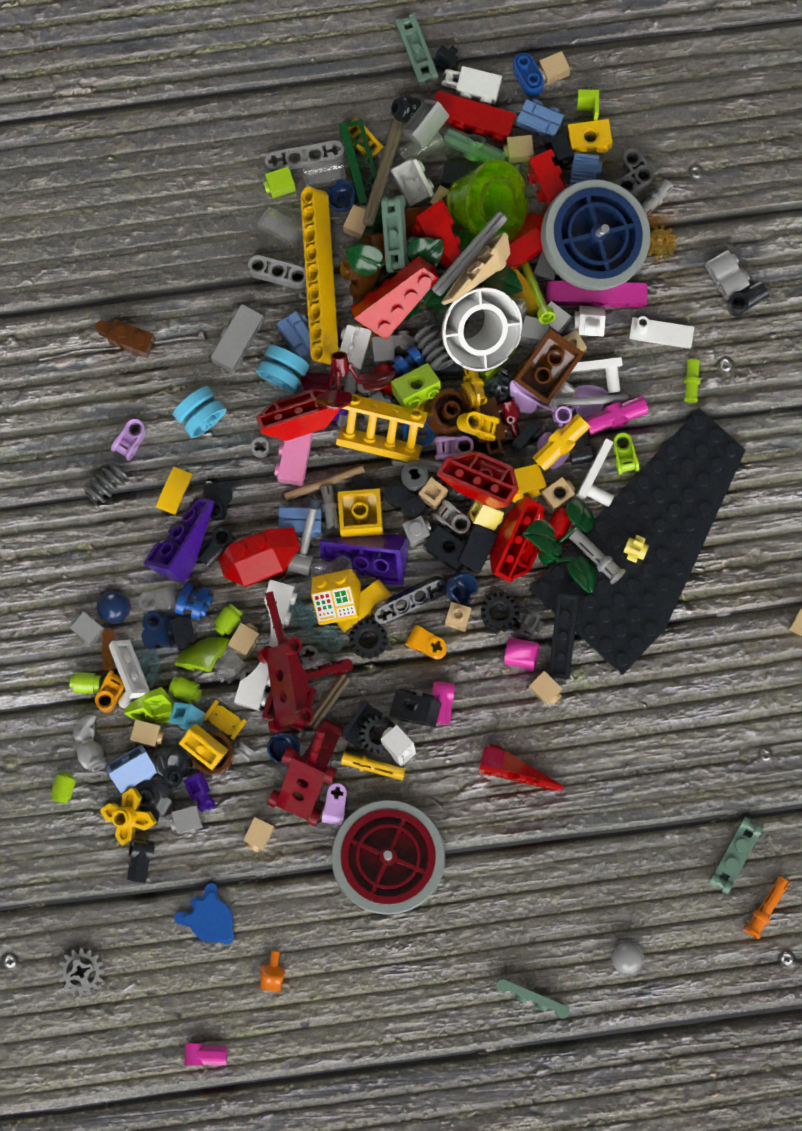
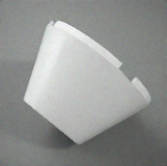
M488 287L472 289L456 301H453L445 312L442 325L444 347L449 356L466 369L486 371L496 368L509 359L508 356L514 348H517L520 342L522 331L521 313L516 303L500 290ZM483 309L485 321L482 329L474 337L464 339L463 329L467 318L475 311Z

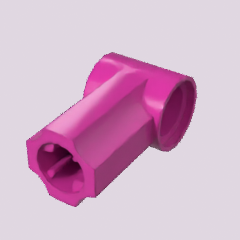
M436 681L433 683L434 700L442 703L437 724H450L455 683Z
M185 1043L184 1065H227V1046H204V1044Z

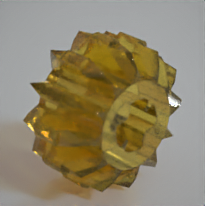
M664 224L661 225L660 229L653 225L652 230H650V250L647 255L651 256L654 253L656 260H658L659 255L663 259H667V253L673 255V248H676L678 244L674 241L677 239V235H670L672 228H668L667 231L664 230ZM658 239L662 240V245H658Z

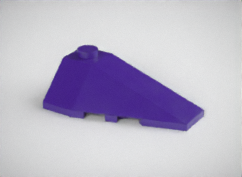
M198 498L182 515V522L175 528L171 527L168 533L170 535L162 543L160 541L157 542L143 564L171 581L184 583L195 567L214 502L209 499Z
M372 535L319 540L320 558L342 568H352L358 571L357 574L362 576L364 574L375 577L376 580L380 579L384 584L403 585L408 559L407 537Z

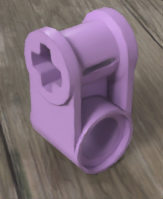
M138 419L129 420L120 435L113 442L111 450L119 452L126 457V460L130 461L146 436L144 424ZM133 426H141V431L138 434H131Z
M442 436L434 438L437 451L435 460L445 461L449 456L455 457L474 452L473 441L467 436ZM463 443L470 445V449L466 452L459 450V446Z
M336 783L329 787L326 803L324 804L322 823L343 824L347 791L342 784ZM336 787L340 788V792H343V796H339L338 799H334V795L331 794V791H335Z

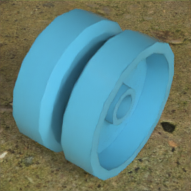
M269 345L264 354L267 361L259 363L256 373L267 382L288 392L296 393L301 384L298 377L306 375L310 367L309 364L301 357L284 348Z
M208 386L193 392L173 412V416L179 424L186 423L184 430L191 438L198 437L208 431L227 411L220 401H214L215 394Z

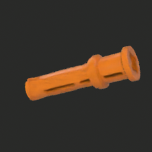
M780 876L777 877L759 909L753 911L752 919L747 927L744 926L743 928L744 932L755 939H760V933L765 925L770 923V915L790 885V882Z

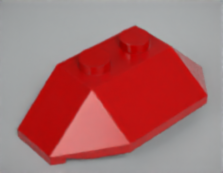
M311 389L272 402L261 414L256 416L262 434L288 441L327 428L340 409L318 406L316 402L317 396L328 390Z
M478 451L455 457H447L437 472L438 477L460 494L495 509L508 507L519 490L513 466Z
M525 497L506 514L489 553L492 574L507 582H512L514 579L530 572L539 549L522 535L525 529L534 521L545 520L543 505L529 497Z
M295 528L266 529L230 544L218 559L225 579L248 587L284 572L301 546Z

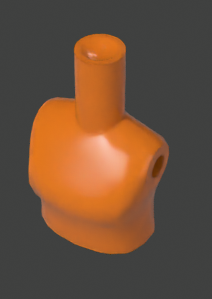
M271 951L270 963L261 966L259 989L281 992L285 969L278 966L280 952Z

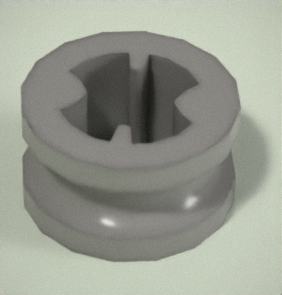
M259 437L252 441L251 450L253 455L263 458L269 454L270 445L265 438ZM256 444H265V451H255V449H257Z
M241 741L239 742V747L234 749L235 752L248 762L250 760L249 757L255 754Z

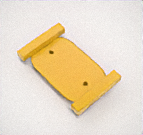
M463 376L460 392L468 397L470 407L475 409V412L480 413V393L476 392L475 395V392L468 384V377Z
M215 700L205 714L204 721L208 719L211 724L224 733L232 735L230 738L235 740L247 721L243 719L241 722L238 716L223 706L218 705L219 702Z

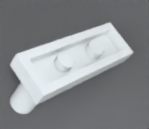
M645 316L633 317L629 339L691 349L694 327L649 320Z
M622 357L578 362L571 372L605 369L608 393L621 392L618 367L623 366Z
M606 438L602 442L575 497L583 500L588 496L608 507L611 504L614 496L592 485L613 444L611 440Z
M111 641L108 646L126 690L118 700V703L122 708H126L136 698L150 692L131 641Z

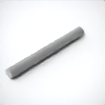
M628 395L551 399V406L624 403L628 401Z

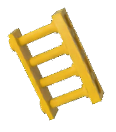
M351 394L352 402L348 406L341 408L349 411L346 428L341 427L336 445L400 461L418 462L422 452V445L415 444L418 427H424L428 412ZM357 412L369 415L366 432L354 430ZM377 417L389 420L387 437L375 435ZM398 422L410 425L407 442L395 439Z

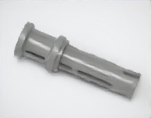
M577 529L569 537L597 564V570L599 572L602 571L611 580V584L617 582L626 572V570L620 569L612 561L613 558L611 556L603 554L580 529Z

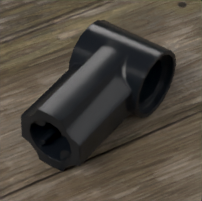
M758 282L740 293L733 294L727 305L728 312L736 317L743 315L748 309L769 298L767 288L764 284ZM738 301L743 307L737 308L733 302Z
M587 431L575 442V446L570 450L572 465L593 462L592 448L588 441Z
M217 528L209 541L200 550L197 558L211 568L225 549L233 543V535L226 528ZM222 533L228 534V539L225 543L218 542V536Z
M132 838L129 847L130 862L126 880L146 883L149 861L152 860L155 844L153 841Z

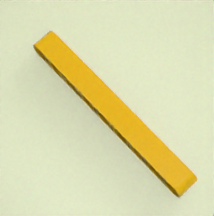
M308 186L301 193L310 354L313 361L331 365V354L339 350L329 198L327 192Z

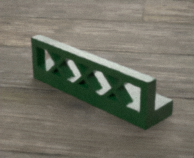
M360 119L349 123H339L338 128L353 185L357 192L359 205L368 204L369 199L366 197L365 189L368 184L374 185L370 180L373 176L375 182L377 174L363 121ZM359 125L361 134L357 140L350 136L348 127ZM361 137H362V139H363L364 144L361 143V142H359V140L361 139ZM357 144L366 150L363 160L355 156L354 149ZM367 157H368L369 164L366 163V162H364ZM362 164L371 169L372 174L368 180L360 175L359 170Z

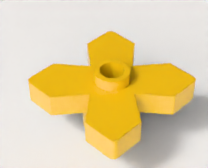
M136 787L130 788L122 794L121 805L112 802L100 809L105 820L113 822L117 827L115 836L120 845H125L132 838H135V827L148 830L157 823L151 812L138 810L142 797Z

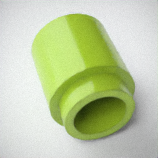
M230 604L228 607H224L212 622L215 625L213 629L222 636L224 634L230 635L241 621L240 618L243 614Z
M75 672L74 676L70 677V688H73L74 693H98L101 688V676H97L96 673Z
M174 677L169 687V693L173 694V697L190 704L199 700L202 690L199 689L200 684L182 677Z
M62 771L60 775L56 774L50 792L52 801L67 804L68 800H71L76 783L72 774Z

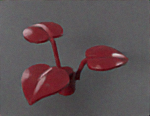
M338 351L330 356V374L307 372L305 376H301L300 381L305 391L311 389L325 390L326 387L330 388L336 382V392H323L317 396L316 402L322 408L340 409L352 402L350 392H340V377L346 376L349 370L357 384H363V388L366 390H381L388 387L396 376V370L366 373L358 377L353 369L352 362L348 363L347 353Z

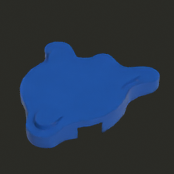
M213 883L206 886L203 896L194 897L190 900L193 911L175 914L174 920L177 924L190 927L194 934L205 942H221L227 945L231 944L234 940L232 912L219 899L217 886Z

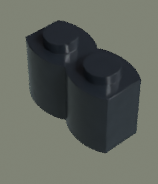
M392 481L383 492L386 502L393 508L400 509L402 514L409 520L422 516L426 511L424 501L417 495L409 493L407 488L397 481Z

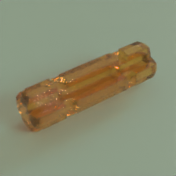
M106 629L102 631V638L104 639L102 641V670L111 671L114 669V662L112 661L113 656L108 645L114 639V631Z

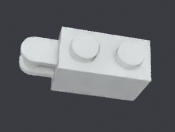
M462 66L461 72L445 70V80H442L441 84L445 87L456 89V96L479 101V103L489 106L491 104L496 105L502 83L501 75ZM453 78L459 79L458 83L453 82Z
M579 306V311H575L574 318L575 328L578 329L579 335L604 336L605 307Z

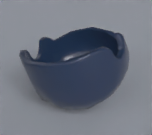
M338 179L334 186L328 188L329 207L339 213L347 212L352 209L353 205H356L358 196L355 186L347 179Z
M470 572L453 574L446 585V593L450 601L460 605L471 602V595L478 591L477 580Z
M108 591L99 597L96 609L98 615L104 621L110 623L122 622L129 616L131 604L123 593Z
M280 732L276 733L268 741L267 752L273 761L285 764L281 760L287 747L294 748L299 753L300 744L293 734Z

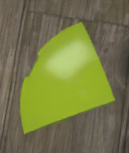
M224 637L203 639L190 645V648L185 649L174 664L175 666L192 671L196 668L211 673L217 658H222L230 640Z
M160 687L134 700L124 709V714L134 720L143 722L146 719L148 721H155V723H169L174 702L166 691Z

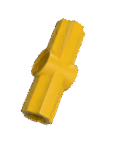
M577 413L562 429L556 430L547 440L548 443L532 458L546 471L560 456L566 455L575 446V442L590 428V425Z

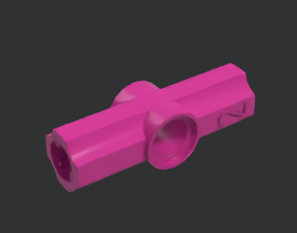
M643 396L624 403L618 402L609 405L603 411L587 416L584 420L590 425L587 431L590 435L609 428L621 427L632 419L648 414L649 410Z

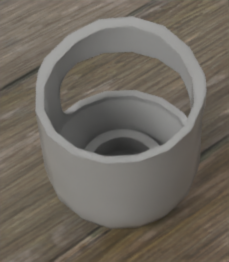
M627 942L619 944L614 949L611 960L617 971L624 974H635L644 964V954L638 945Z

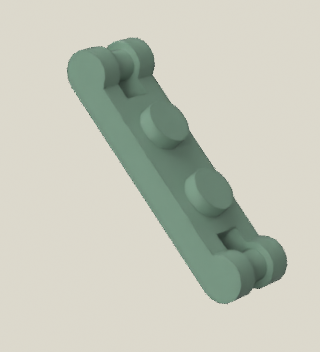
M408 14V17L403 19L400 17L394 19L418 85H424L429 80H438L436 68L415 14ZM405 26H412V28L405 30ZM428 67L429 72L422 74L421 69Z
M403 195L395 196L393 199L384 197L381 200L385 262L387 272L389 273L401 270L410 263L407 254L404 212L406 201ZM392 207H395V212L391 213ZM395 255H398L399 261H395Z
M746 816L709 881L710 885L713 887L715 885L718 886L726 894L731 890L739 872L764 829V826L750 822L751 819ZM746 829L753 833L750 838L743 835ZM722 873L729 876L727 882L720 878Z
M499 980L496 984L498 992L505 993L509 991L516 994L514 999L524 1003L527 1000L532 1001L537 1009L545 1012L547 1008L556 1012L557 1017L561 1019L569 1015L567 1006L507 980Z

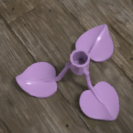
M513 380L510 382V397L515 398L520 411L532 413L537 405L552 411L553 420L558 423L555 431L563 427V423L571 420L574 409H576V414L578 413L584 419L587 416L602 411L604 404L571 406L570 408L565 406L550 407L539 402L541 400ZM593 385L579 386L575 388L577 392L574 394L575 397L609 395L606 390ZM546 432L539 438L537 451L548 443L547 440L553 434L552 432ZM570 451L566 455L560 456L550 468L556 469L561 466L568 458Z

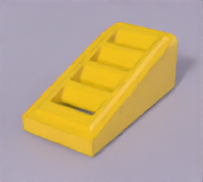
M359 125L348 127L349 132L354 127L358 129L352 135L350 134L354 139L361 133ZM364 126L366 136L370 140L368 142L369 147L372 144L376 146L371 151L373 158L384 146ZM357 144L355 149L365 156V148Z

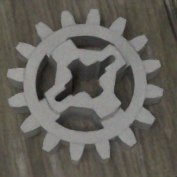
M80 948L79 954L72 950V956L65 955L64 957L67 961L59 963L63 966V970L58 971L59 974H63L59 982H66L64 989L66 990L71 987V994H75L77 990H79V996H83L85 990L88 994H92L91 988L93 987L98 990L97 982H104L100 978V974L106 973V971L100 970L104 962H97L100 956L95 955L92 957V950H89L87 954H85L83 948ZM81 957L88 958L93 963L84 964ZM73 961L72 971L68 973L69 965ZM80 966L83 969H89L84 973L85 977L75 975L79 972ZM96 971L95 978L91 982V974ZM78 980L83 987H78L71 981Z

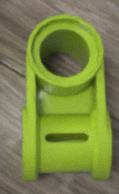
M627 433L617 434L613 440L612 448L618 475L631 470L639 471V462L631 436ZM617 440H626L628 446L626 448H619Z

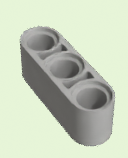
M260 255L253 256L249 260L250 274L256 279L294 289H302L306 286L305 269L301 266ZM257 263H261L264 267L263 269L256 271L253 269V266ZM275 269H282L284 271L280 276L273 275ZM296 274L304 276L301 281H294L292 278Z

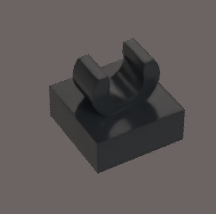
M442 45L437 50L433 62L444 71L446 69L454 70L458 60L455 54L459 50L453 45L449 49Z

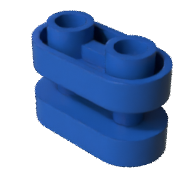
M519 53L513 61V75L526 96L530 98L538 97L543 91V75L530 54Z
M411 345L405 350L408 355L405 359L398 355L392 360L394 363L392 368L394 371L396 370L398 376L411 372L412 370L409 365L412 363L416 368L427 363L415 346Z
M186 582L178 597L175 613L184 615L186 610L192 611L191 618L200 620L201 617L206 616L208 606H211L214 594H210L211 589L202 587L200 592L194 591L195 584Z

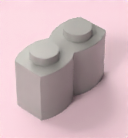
M729 250L714 257L705 264L709 275L726 300L730 299L733 294L746 290L750 285V278L747 272L739 268L737 256L734 253L731 254Z

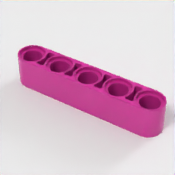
M566 281L546 282L545 302L549 305L552 301L557 306L581 305L641 308L647 306L648 285L645 283L624 282L614 288L592 291L575 287Z

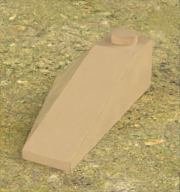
M505 232L492 237L461 272L441 303L443 305L456 301L506 266V260L510 255L508 235Z

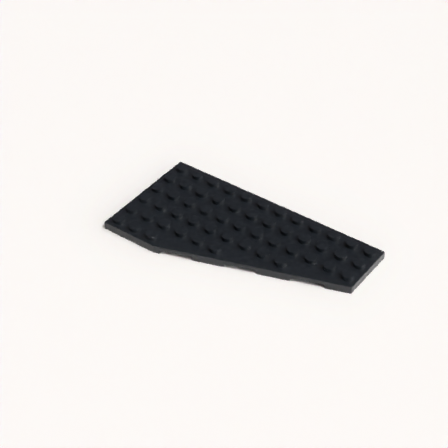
M698 408L612 500L609 507L607 506L594 519L595 523L592 530L587 533L582 532L603 554L611 556L613 558L612 561L620 569L626 570L623 576L617 582L611 584V580L602 571L599 572L597 570V564L573 542L562 553L561 558L573 556L576 559L582 556L593 565L596 572L593 591L589 594L572 578L567 568V564L570 561H562L558 564L555 561L531 586L529 591L554 614L558 592L579 595L575 633L623 676L665 631L746 449ZM636 535L646 538L644 543L649 545L644 559L638 558L635 563L627 559L628 554L624 553V549L629 537L635 539Z

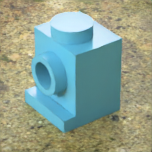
M175 702L168 722L178 724L180 728L188 730L194 724L201 727L206 713L191 704Z

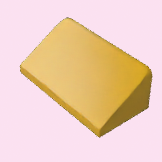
M197 724L190 727L179 742L182 747L211 770L215 768L228 751L226 747Z

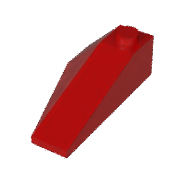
M532 212L517 220L506 233L510 248V255L506 260L507 267L514 270L541 254L543 251L541 243L543 215Z
M490 744L489 747H484L479 773L558 792L563 791V785L507 751L502 750V746Z

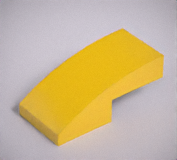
M173 466L156 508L176 515L193 474Z

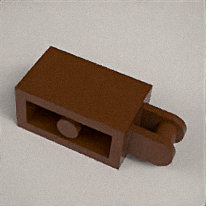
M114 319L113 324L100 320L95 325L98 334L106 337L110 345L145 358L149 357L156 340L153 333Z
M494 397L487 399V403L480 406V413L496 417L500 420L496 425L494 433L496 439L495 441H488L478 438L480 447L486 446L488 456L492 458L499 455L504 457L501 442H505V435H508L506 423H502L500 415H503L500 403L496 402ZM497 443V448L490 449V445Z

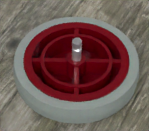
M392 800L378 801L359 808L343 822L333 842L332 868L339 887L353 903L373 913L399 914L416 908L435 891L444 872L445 848L439 830L424 812L404 802Z

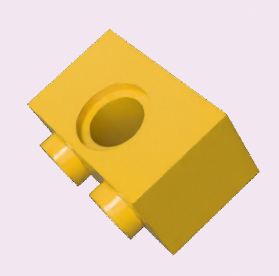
M609 119L568 124V141L573 154L575 152L588 154V152L592 151L604 153L612 148L613 142ZM591 135L595 138V141L588 142L585 140V137Z

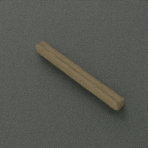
M396 119L393 121L363 217V224L365 226L372 227L374 225L402 134L400 131L403 129L404 123Z

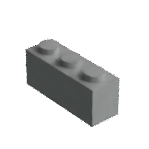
M241 304L239 309L236 308L233 311L229 327H224L220 335L222 339L219 344L213 346L210 352L213 363L233 374L265 321L263 315Z

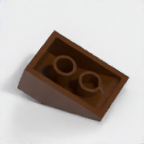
M549 329L511 377V380L548 405L582 358L584 352L552 329Z

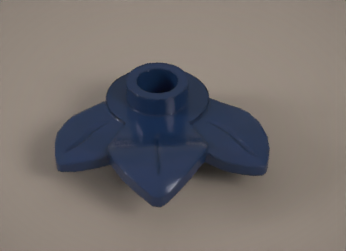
M148 612L144 615L142 619L144 630L141 637L146 648L152 650L156 644L170 648L165 624L169 620L175 619L173 616H161L156 612ZM150 620L155 621L156 625H155V626H151V625L149 624V621H150Z

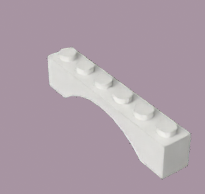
M270 580L266 593L273 591L284 629V626L290 623L292 613H288L290 605H295L298 593L294 592V586ZM265 597L264 602L271 621V635L268 646L275 647L278 646V641ZM260 662L250 675L240 681L234 701L236 705L260 711L261 706L265 707L268 695L265 694L266 687H271L267 664Z

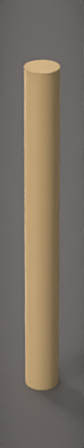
M363 465L319 480L284 493L285 499L289 501L319 490L322 486L327 485L328 487V485L365 473Z

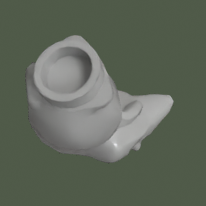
M95 714L85 715L77 720V725L73 729L78 760L85 769L92 770V772L103 769L109 760L108 757H104L102 746L94 741Z

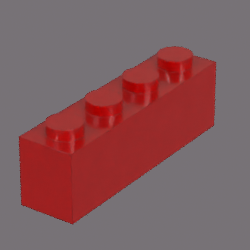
M437 90L434 101H438L450 115L444 124L451 125L461 131H471L472 134L482 137H491L493 141L498 143L507 142V137L511 136L516 120V113Z

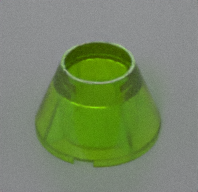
M490 160L452 184L447 195V208L452 219L475 236L480 233L497 212L503 213L507 221L494 236L505 232L510 241L520 231L527 214L528 198H525L523 186L526 185L522 175L514 165L504 160Z

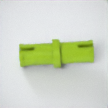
M697 359L687 360V373L684 378V384H686L684 401L688 403L698 402V385L701 379L699 378L700 360Z

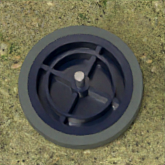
M587 180L567 187L551 202L542 221L541 243L548 263L556 274L567 283L585 290H606L628 281L640 269L646 259L650 246V227L644 209L638 200L626 189L604 180Z

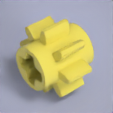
M636 535L635 539L629 537L624 549V553L628 554V560L636 563L638 558L644 559L649 545L644 543L646 538Z

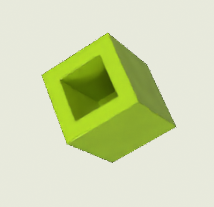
M288 166L265 174L266 181L263 182L266 193H271L272 199L296 191Z

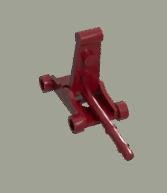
M273 591L265 593L278 646L260 648L257 652V657L261 663L267 664L275 716L269 719L268 726L271 732L280 733L285 731L288 725L297 723L303 726L312 722L313 713L311 709L306 707V697L310 690V686L307 685L308 680L331 673L338 675L352 670L353 663L350 659H343L332 663L331 666L330 663L317 666L318 671H314L313 668L304 670L298 657V653L302 649V643L297 637L285 638L283 624L281 623L276 605L277 601H275Z
M325 718L322 725L317 728L314 738L302 758H299L300 753L296 752V749L287 747L281 762L289 765L281 792L274 789L267 805L273 808L277 806L307 820V824L316 827L322 811L315 808L324 783L326 782L331 785L338 770L333 766L328 767V764L344 730L343 726ZM294 792L301 793L304 798L297 797Z

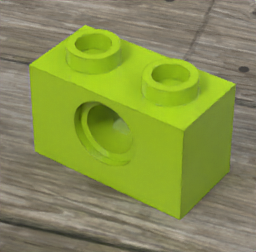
M428 363L391 381L394 396L401 406L407 408H415L420 403L434 398L441 391L440 380Z

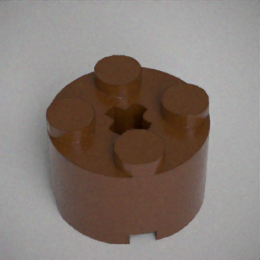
M445 389L429 400L424 408V412H428L426 422L436 435H452L460 430L457 426L458 417L461 414L472 412L468 397L462 392L455 391V389Z
M217 731L207 732L228 749L224 757L211 770L191 753L190 756L194 766L200 772L208 776H219L225 773L233 764L235 751L231 742L224 734Z

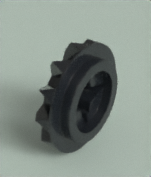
M502 367V371H499L497 396H500V401L507 399L508 367Z

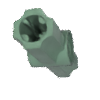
M450 127L444 136V144L462 152L463 156L468 160L481 161L496 169L500 168L505 160V151L486 143V139L480 135H469L454 127Z

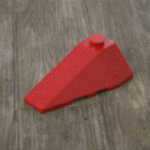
M442 199L416 217L412 230L415 237L443 239L444 249L439 263L447 270L460 256L459 243L461 242L459 236L455 237L451 225L454 222Z

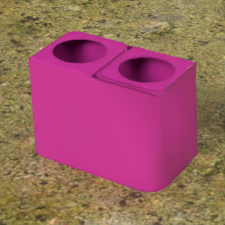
M508 638L504 656L505 665L534 672L539 652V643Z

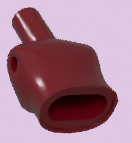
M508 397L505 401H500V405L503 410L504 419L509 424L512 437L514 438L520 434L516 422L520 413V407L514 397Z

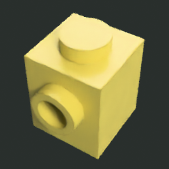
M475 500L467 515L473 523L495 531L503 520L504 512L501 508L495 509Z

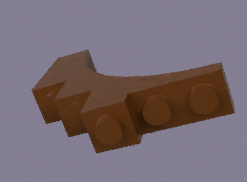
M431 206L404 208L406 240L414 236L412 226L416 217ZM383 232L363 234L361 244L372 245L380 249L383 254L380 263L385 261ZM341 258L340 272L343 279L351 280L350 293L353 296L352 305L358 304L365 299L364 296L368 293H373V287L382 267L377 266V271L371 276H361L352 270L348 258Z

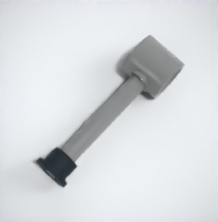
M307 495L308 513L301 540V548L296 552L288 566V571L307 576L310 574L314 555H309L307 552L316 511L320 508V503L323 502V498L316 495Z

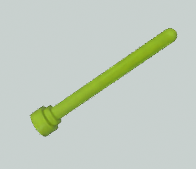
M527 262L521 265L539 308L537 312L538 319L541 324H550L555 320L556 315L553 308L546 305L531 267Z

